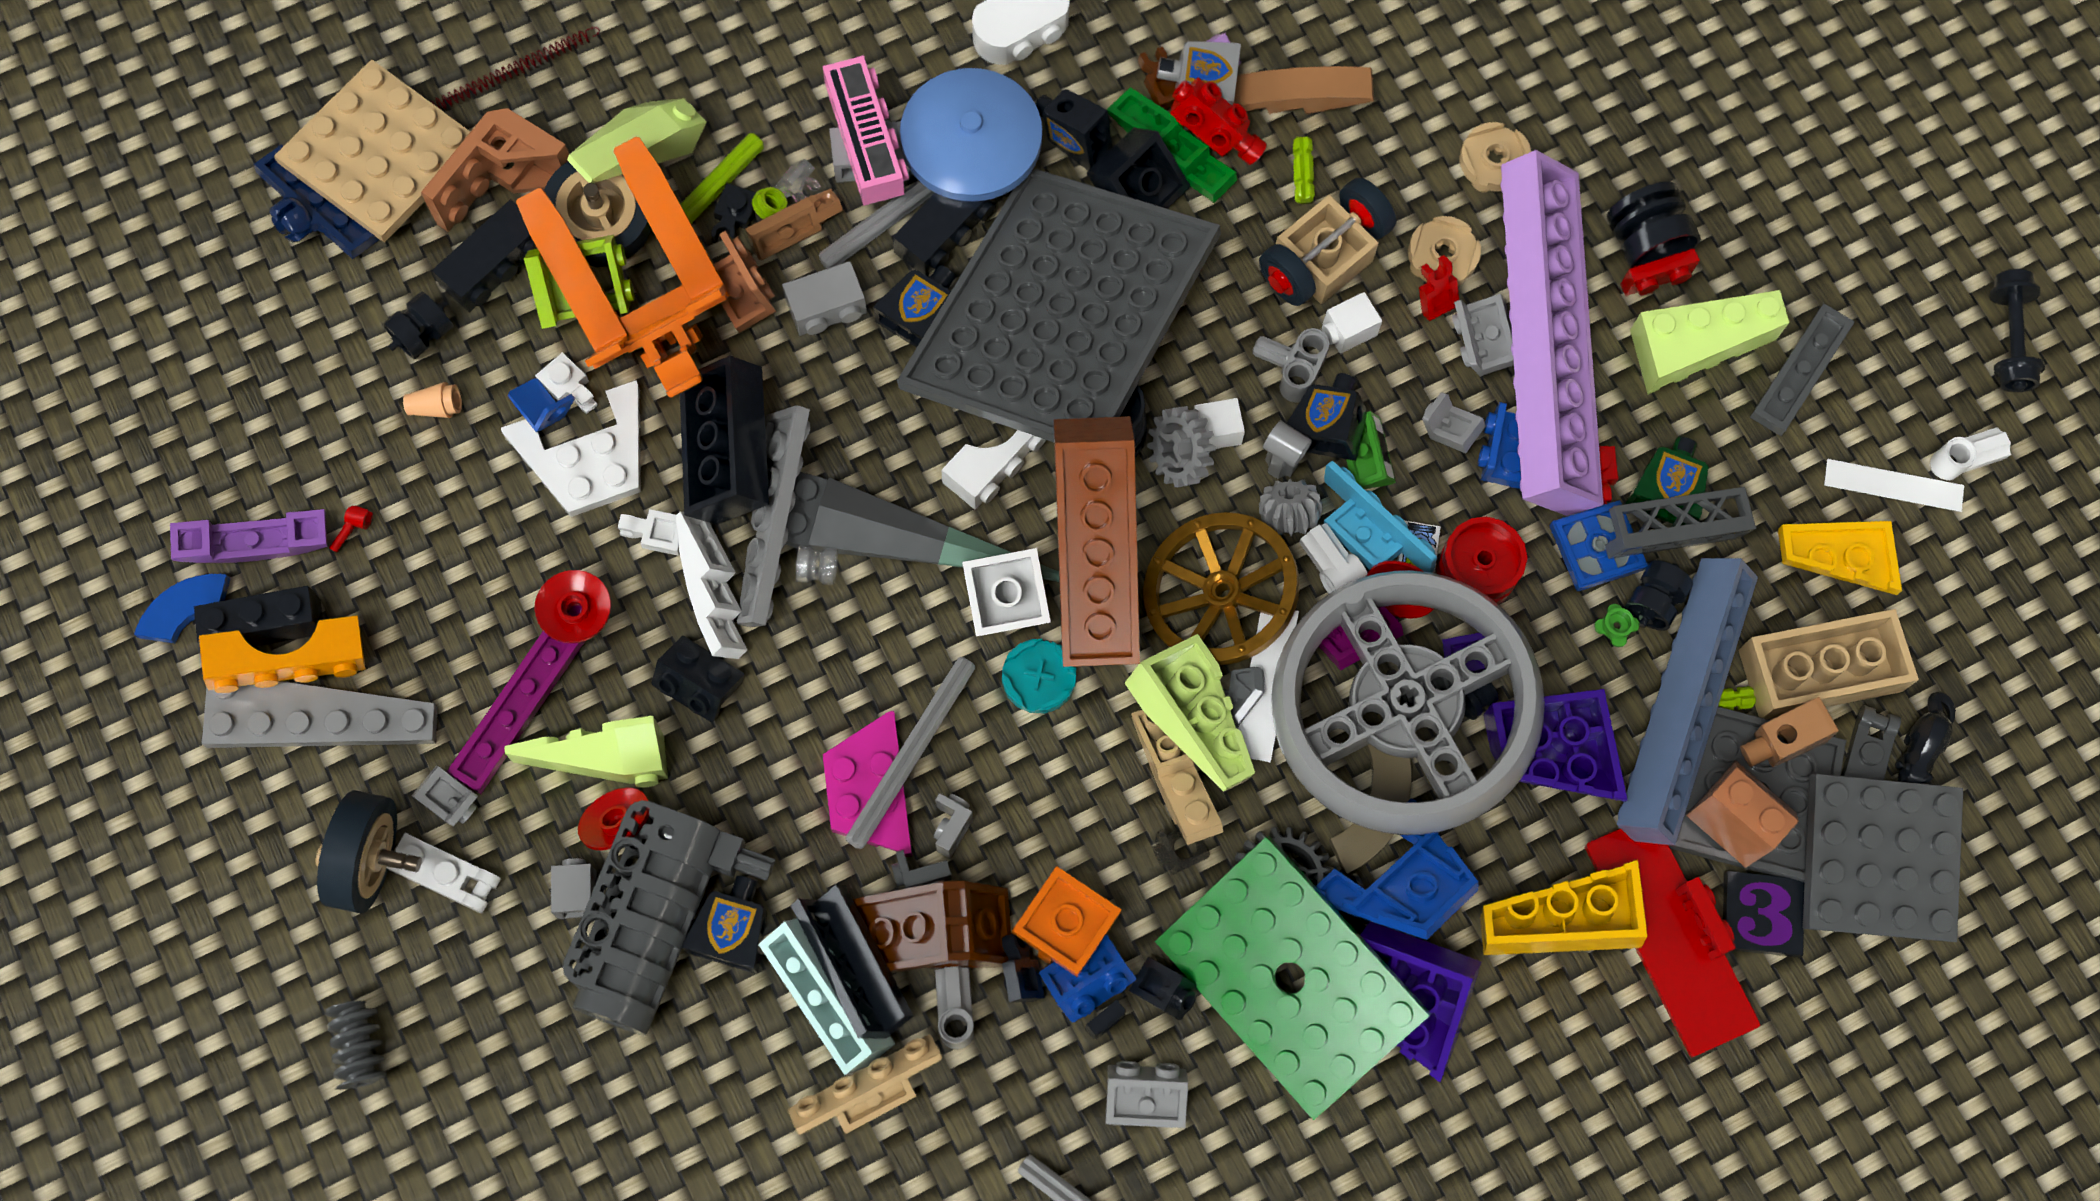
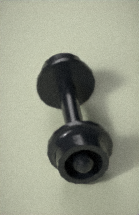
M2010 269L1995 276L1994 288L1990 291V300L1992 302L2008 305L2011 358L1999 361L1994 365V374L1999 377L2000 388L2008 392H2026L2037 388L2040 385V374L2045 370L2044 361L2039 358L2026 356L2023 304L2036 300L2040 296V287L2035 284L2034 274L2025 269Z

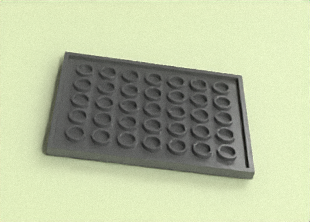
M1033 168L1028 177L1011 192L897 379L899 389L1054 442V419L1120 417L1221 235L1220 225Z

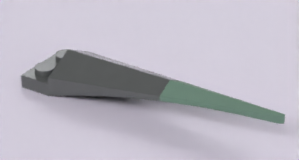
M800 472L796 477L793 490L796 500L793 509L788 514L786 524L788 539L785 545L811 552L878 557L962 568V562L1012 553L832 478L824 479L804 472ZM1040 564L1044 580L1059 582L1058 571Z

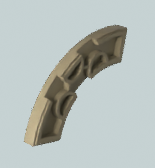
M1371 744L1365 746L1372 771L1370 795L1389 801L1408 802L1411 790L1410 758H1400L1385 754ZM1353 823L1345 831L1331 838L1329 844L1346 876L1370 862L1381 852L1394 834L1367 829Z

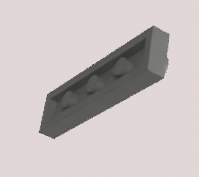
M1823 303L1750 418L1782 436L1855 321Z

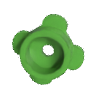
M1611 604L1607 608V614L1604 618L1598 619L1595 622L1594 628L1598 634L1607 636L1614 647L1619 648L1627 643V637L1630 633L1636 632L1639 629V621L1620 605ZM1614 623H1619L1620 628L1616 629Z

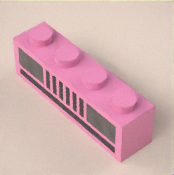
M864 55L822 66L825 86L863 206L905 195L903 181L909 180L904 159L897 160L894 151L899 149L894 128L887 129L885 119H889L884 98L877 99L875 89H879V83L874 67L867 68Z

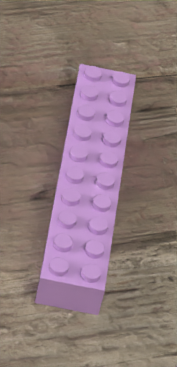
M1534 150L1501 165V190L1504 203L1503 222L1506 234L1505 254L1508 265L1507 286L1510 296L1509 319L1512 327L1513 342L1511 352L1514 358L1515 373L1513 384L1516 390L1517 404L1515 417L1518 424V455L1521 466L1520 489L1523 500L1568 516L1603 505L1579 173Z

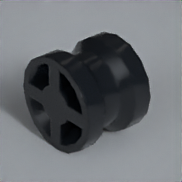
M1491 682L1465 695V717L1476 720L1482 715L1484 707H1490L1492 703L1498 701V692Z

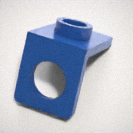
M537 378L516 387L508 394L509 399L536 433L565 418L575 400V397L570 394L555 402Z

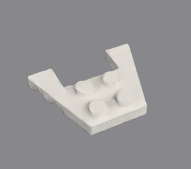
M636 380L605 391L617 424L545 450L539 432L536 433L526 419L501 428L506 440L516 449L521 458L540 478L545 487L570 517L641 492V449L639 446L640 389Z

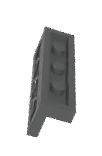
M1745 487L1613 506L1609 511L1616 538L1605 544L1608 559L1739 539L1756 529ZM1735 498L1740 517L1732 518L1720 509L1725 499ZM1692 504H1698L1709 512L1704 522L1700 523L1687 514ZM1660 509H1666L1677 517L1672 527L1667 528L1654 519ZM1632 513L1643 521L1644 524L1639 532L1628 534L1623 514Z

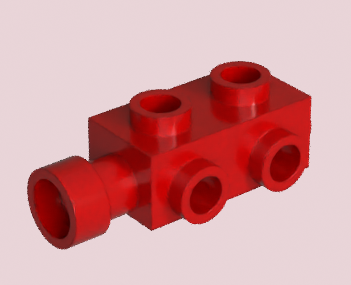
M1197 77L1192 83L1184 80L1177 86L1172 94L1174 102L1170 114L1175 117L1179 124L1187 127L1220 156L1225 155L1234 148L1238 151V157L1248 165H1252L1261 157L1267 147V143L1258 135H1251L1247 132L1250 120L1246 110L1240 104L1234 103L1231 105L1222 97L1220 88L1214 82L1208 81L1205 83Z

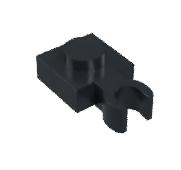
M726 183L713 212L714 218L720 221L711 231L713 243L717 242L719 234L725 230L734 239L737 227L745 229L750 226L755 215L752 199L756 192Z
M1015 934L1003 936L1002 946L1008 957V962L1002 963L1004 986L1008 993L1009 1002H1034L1044 999L1038 960H1030V945Z

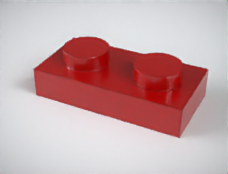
M1693 248L1631 268L1620 284L1625 296L1639 293L1642 296L1655 291L1660 285L1671 282L1672 285L1681 284L1691 278L1692 272L1700 259Z

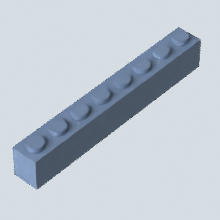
M1701 558L1698 571L1693 577V586L1687 605H1685L1682 611V621L1677 636L1672 642V652L1667 668L1661 677L1659 693L1656 702L1651 708V718L1645 736L1640 742V752L1636 765L1629 777V787L1626 793L1628 800L1623 802L1618 811L1616 825L1635 842L1674 846L1676 844L1758 579L1742 558Z

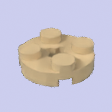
M1489 122L1475 127L1463 142L1459 156L1461 169L1466 178L1472 182L1473 187L1480 192H1487L1489 190L1502 191L1501 165L1531 152V147L1526 137L1518 130L1513 132L1510 129L1504 128L1505 124ZM1490 151H1494L1496 155H1503L1504 157L1500 163H1495L1488 159Z
M1450 216L1435 217L1431 222H1427L1424 225L1422 223L1418 226L1412 235L1408 247L1411 272L1427 282V279L1421 273V266L1428 264L1435 271L1439 266L1438 258L1441 257L1435 249H1441L1442 245H1446L1449 247L1448 252L1454 254L1453 256H1447L1452 262L1453 270L1451 274L1457 279L1458 286H1461L1477 267L1481 255L1479 240L1476 241L1475 236L1471 233V227L1464 221Z

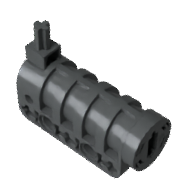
M641 800L630 805L624 815L564 959V975L579 989L572 1008L612 1026L647 1036L712 872L716 871L734 878L736 870L768 881L773 871L775 859L745 849L746 844L743 838L722 832L718 828L692 816L650 801ZM646 810L649 811V817L645 825L636 834L639 824L634 817L636 815L643 816ZM630 832L634 837H626V835ZM625 847L622 857L618 862V853ZM639 857L637 863L627 867L630 860ZM615 868V869H616L615 873H614V874H610L611 871H612V869ZM597 905H600L599 910L595 911ZM595 920V922H594V924H593V926H592V929H591V931H590V934H589V936H588V935H587L588 926L590 925V923H592V922ZM609 929L604 939L596 941L600 932ZM584 942L585 946L580 948L581 943Z

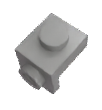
M1443 392L1438 395L1434 402L1427 406L1423 416V422L1430 439L1463 453H1467L1486 427L1482 417L1454 407L1449 395Z
M436 765L413 793L412 797L447 824L454 826L458 821L463 824L472 815L477 807L473 802L478 795L467 789Z

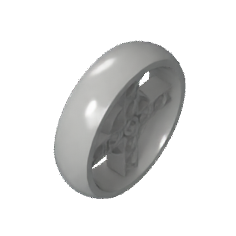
M1389 571L1362 577L1339 587L1316 603L1296 625L1283 647L1277 662L1271 695L1272 717L1279 746L1288 765L1307 791L1326 808L1351 823L1367 829L1398 835H1423L1445 831L1472 821L1493 808L1508 795L1527 771L1537 750L1544 723V688L1540 669L1534 652L1517 623L1495 601L1479 590L1456 579L1422 571ZM1392 605H1415L1437 609L1463 620L1485 638L1443 658L1438 653L1422 646L1398 645L1378 608ZM1341 625L1363 664L1351 684L1349 707L1305 729L1301 713V689L1305 670L1322 641ZM1370 629L1376 631L1380 638L1375 642H1366L1360 637V633ZM1470 660H1478L1485 665L1486 670L1481 673H1473L1466 668L1465 663ZM1384 662H1392L1398 667L1399 671L1393 675H1385L1381 673L1378 666ZM1509 674L1515 702L1511 733L1506 746L1495 764L1484 776L1476 781L1452 739L1464 718L1465 695ZM1437 677H1444L1450 681L1452 687L1448 690L1440 691L1432 686L1431 681ZM1406 694L1408 699L1413 696L1415 698L1414 705L1412 707H1408L1406 703L1400 705L1401 695ZM1368 712H1377L1383 717V722L1376 726H1370L1363 721L1362 717ZM1428 727L1436 733L1437 737L1433 741L1424 742L1416 736L1415 732L1419 728ZM1342 729L1347 732L1349 739L1344 743H1334L1328 738V734L1332 730ZM1369 744L1391 756L1400 758L1416 757L1439 799L1406 803L1377 798L1350 786L1335 775L1327 766ZM1443 760L1449 761L1455 766L1456 772L1448 776L1441 775L1436 771L1435 764Z

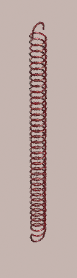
M591 27L585 30V34L581 30H579V37L575 33H573V40L570 36H567V42L561 38V45L557 41H555L556 49L552 44H549L550 52L546 47H543L544 55L540 50H537L538 57L532 52V60L529 56L526 55V63L522 58H520V65L516 61L513 62L514 68L508 63L507 67L509 72L506 70L505 67L502 66L501 69L503 75L498 69L495 70L496 76L492 72L489 73L491 81L486 75L483 76L485 83L482 81L481 78L478 77L479 86L476 84L475 81L472 80L473 89L468 83H466L467 92L462 86H460L459 88L461 95L456 89H454L455 98L448 91L449 100L446 98L445 95L442 94L443 103L440 101L438 97H436L437 106L440 109V106L438 104L439 101L443 108L447 110L444 101L445 98L449 105L453 107L450 95L452 96L454 101L457 104H459L456 92L460 96V98L465 102L462 89L466 93L468 98L471 99L468 87L471 89L474 95L477 96L474 84L477 86L479 91L483 93L480 81L485 86V88L489 90L486 78L488 79L490 84L495 88L491 74L500 85L501 82L498 73L501 75L503 80L507 82L504 70L507 72L509 77L513 79L509 66L512 68L514 73L517 76H519L515 63L520 68L522 73H525L521 60L529 71L531 69L527 58L536 68L533 55L536 57L540 65H542L539 52L546 60V62H548L545 49L553 60L554 56L551 47L560 57L557 44L562 49L564 54H566L562 40L567 45L570 51H572L569 43V39L578 49L574 35L577 37V39L583 46L584 44L580 32L589 43L590 41L588 39L586 31L593 28H597L599 30L598 33L592 36L595 37L600 33V29L598 27Z

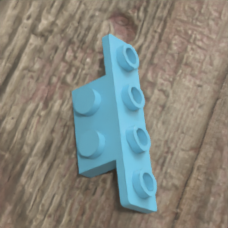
M1330 461L1325 468L1324 482L1346 502L1324 520V524H1328L1341 544L1352 554L1356 555L1369 570L1380 562L1393 561L1402 553L1415 566L1424 572L1432 573L1437 560L1433 547L1426 540L1418 539L1409 531L1407 524L1400 516L1392 515L1387 511L1376 494L1372 491H1365L1356 482L1355 477L1347 468H1340L1334 461Z

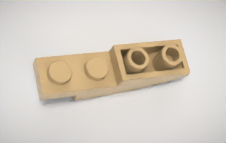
M1143 710L1131 713L1138 737L1160 793L1174 824L1178 825L1186 844L1189 845L1223 833L1222 822L1194 766V762Z

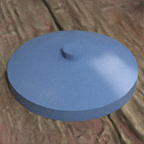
M956 69L930 79L910 98L904 109L900 124L901 149L910 171L931 191L946 198L959 201L975 202L989 200L1002 196L1016 188L1028 177L1035 167L1042 145L1041 118L1030 95L1012 79L986 69Z

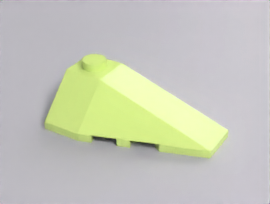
M684 98L650 101L628 107L570 153L567 161L588 183L603 181L623 174L614 153L615 147L634 137H640L656 162H665L693 153L705 127L706 120Z
M1196 634L1141 661L1126 680L1125 685L1144 713L1223 791H1226L1253 776L1255 770L1243 734L1240 730L1236 729L1231 714L1233 705L1230 696H1225L1220 681L1223 676L1220 666L1200 636Z
M654 716L602 723L603 731L597 733L585 731L584 729L569 731L570 734L566 736V740L559 741L556 737H542L505 746V754L513 763L628 784L635 783L636 787H651L659 783L658 780L668 779L664 734Z

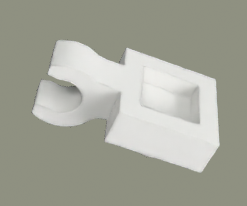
M563 352L535 375L544 388L557 401L572 394L575 397L574 402L586 414L598 405L592 399L594 397L593 394L584 387L589 382L587 376Z
M649 509L647 519L621 514L618 524L621 536L628 538L642 537L641 547L643 549L679 555L676 514Z

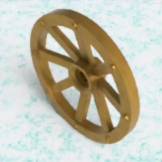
M1224 512L1204 515L1176 529L1156 550L1145 575L1144 606L1150 624L1169 648L1184 640L1170 630L1164 618L1210 605L1190 636L1198 634L1203 641L1220 613L1225 612L1235 645L1225 648L1208 649L1219 665L1237 663L1265 650L1275 642L1288 626L1295 612L1299 597L1298 568L1285 541L1266 523L1239 513ZM1222 529L1242 531L1227 571L1221 569L1208 535L1210 531ZM1258 536L1273 548L1279 558L1238 579L1253 538ZM1195 537L1198 539L1211 573L1207 578L1170 561L1181 547ZM1283 571L1284 588L1279 605L1243 593L1247 589ZM1163 573L1170 574L1203 590V594L1160 605L1159 590ZM1230 590L1227 596L1220 597L1223 591ZM1240 605L1273 617L1259 633L1246 640L1236 607Z

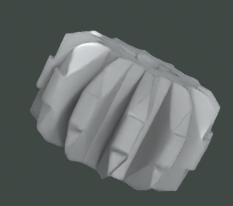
M1289 479L1287 482L1277 480L1274 486L1264 487V494L1260 496L1259 514H1261L1262 521L1279 535L1289 533L1292 536L1296 532L1306 534L1307 529L1316 527L1318 520L1321 518L1322 500H1320V494L1317 492L1315 485H1307L1305 480L1294 482Z

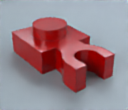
M1445 255L1438 258L1439 266L1435 271L1428 264L1421 266V273L1427 279V283L1419 287L1421 313L1429 321L1455 309L1454 302L1459 300L1458 281L1451 274L1453 270L1452 262Z

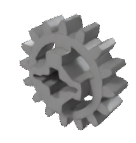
M1188 406L1163 410L1162 416L1154 418L1157 428L1149 429L1153 442L1147 443V447L1154 451V455L1149 460L1158 464L1155 471L1156 475L1165 474L1164 483H1174V487L1199 484L1200 478L1208 477L1209 475L1205 466L1214 465L1213 459L1209 457V453L1216 450V446L1209 444V439L1214 435L1213 431H1206L1205 426L1208 420L1206 418L1198 419V410H1188Z

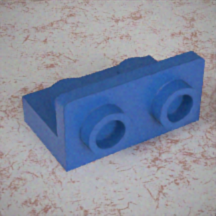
M1499 402L1495 412H1488L1484 433L1489 434L1487 446L1482 445L1477 466L1483 467L1482 481L1520 489L1521 466L1518 455L1519 435L1515 417L1516 413L1507 412V403Z
M1108 934L1101 941L1078 977L1056 962L1051 963L1039 972L1056 1003L1071 1022H1076L1081 1017L1089 1015L1096 1007L1112 996L1123 992L1128 985L1136 980L1135 975L1125 963Z

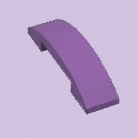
M324 509L286 513V518L215 525H212L209 520L170 523L171 559L173 561L193 563H233L283 558L327 547L326 512Z

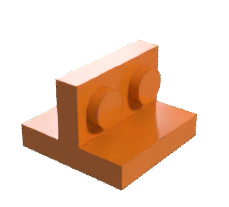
M1056 866L1013 928L1012 933L1037 949L1038 957L1050 965L1054 961L1078 977L1122 910Z

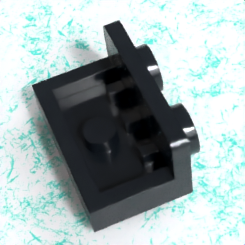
M682 635L657 660L651 684L663 694L670 696L689 708L693 713L702 716L710 722H714L718 718L721 705L742 684L745 673L719 657L712 656L711 652Z

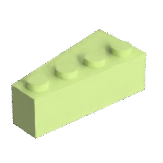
M1776 290L1641 312L1631 327L1630 332L1647 394H1651L1667 384L1677 383L1688 378L1693 373L1705 368L1706 370L1728 358L1738 357L1777 340L1790 322L1781 292Z

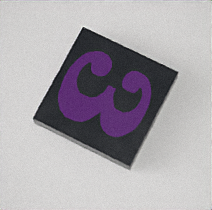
M1732 871L1725 872L1723 920L1728 922L1734 933L1735 939L1733 943L1736 949L1733 951L1802 957L1804 953V882L1787 877Z

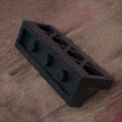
M836 884L818 900L798 898L791 904L858 1038H888L914 1016L846 885ZM811 913L814 914L817 922L813 919ZM863 1015L867 1018L870 1025H867Z

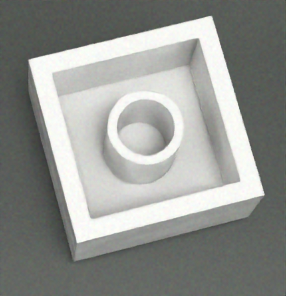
M1037 548L962 562L976 637L1051 623Z

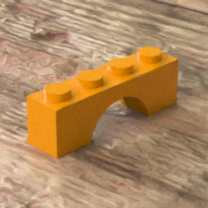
M358 615L318 620L316 629L307 643L299 649L286 654H267L256 650L245 641L239 630L199 635L203 680L208 691L214 690L217 693H230L237 691L239 686L254 684L258 688H269L278 685V681L292 679L299 683L312 682L317 680L318 676L330 674L340 678L356 675L357 671L366 670Z

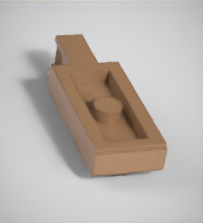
M828 189L809 196L745 228L755 256L758 260L762 261L821 231V225L826 219L842 212L843 209L836 194L832 189Z

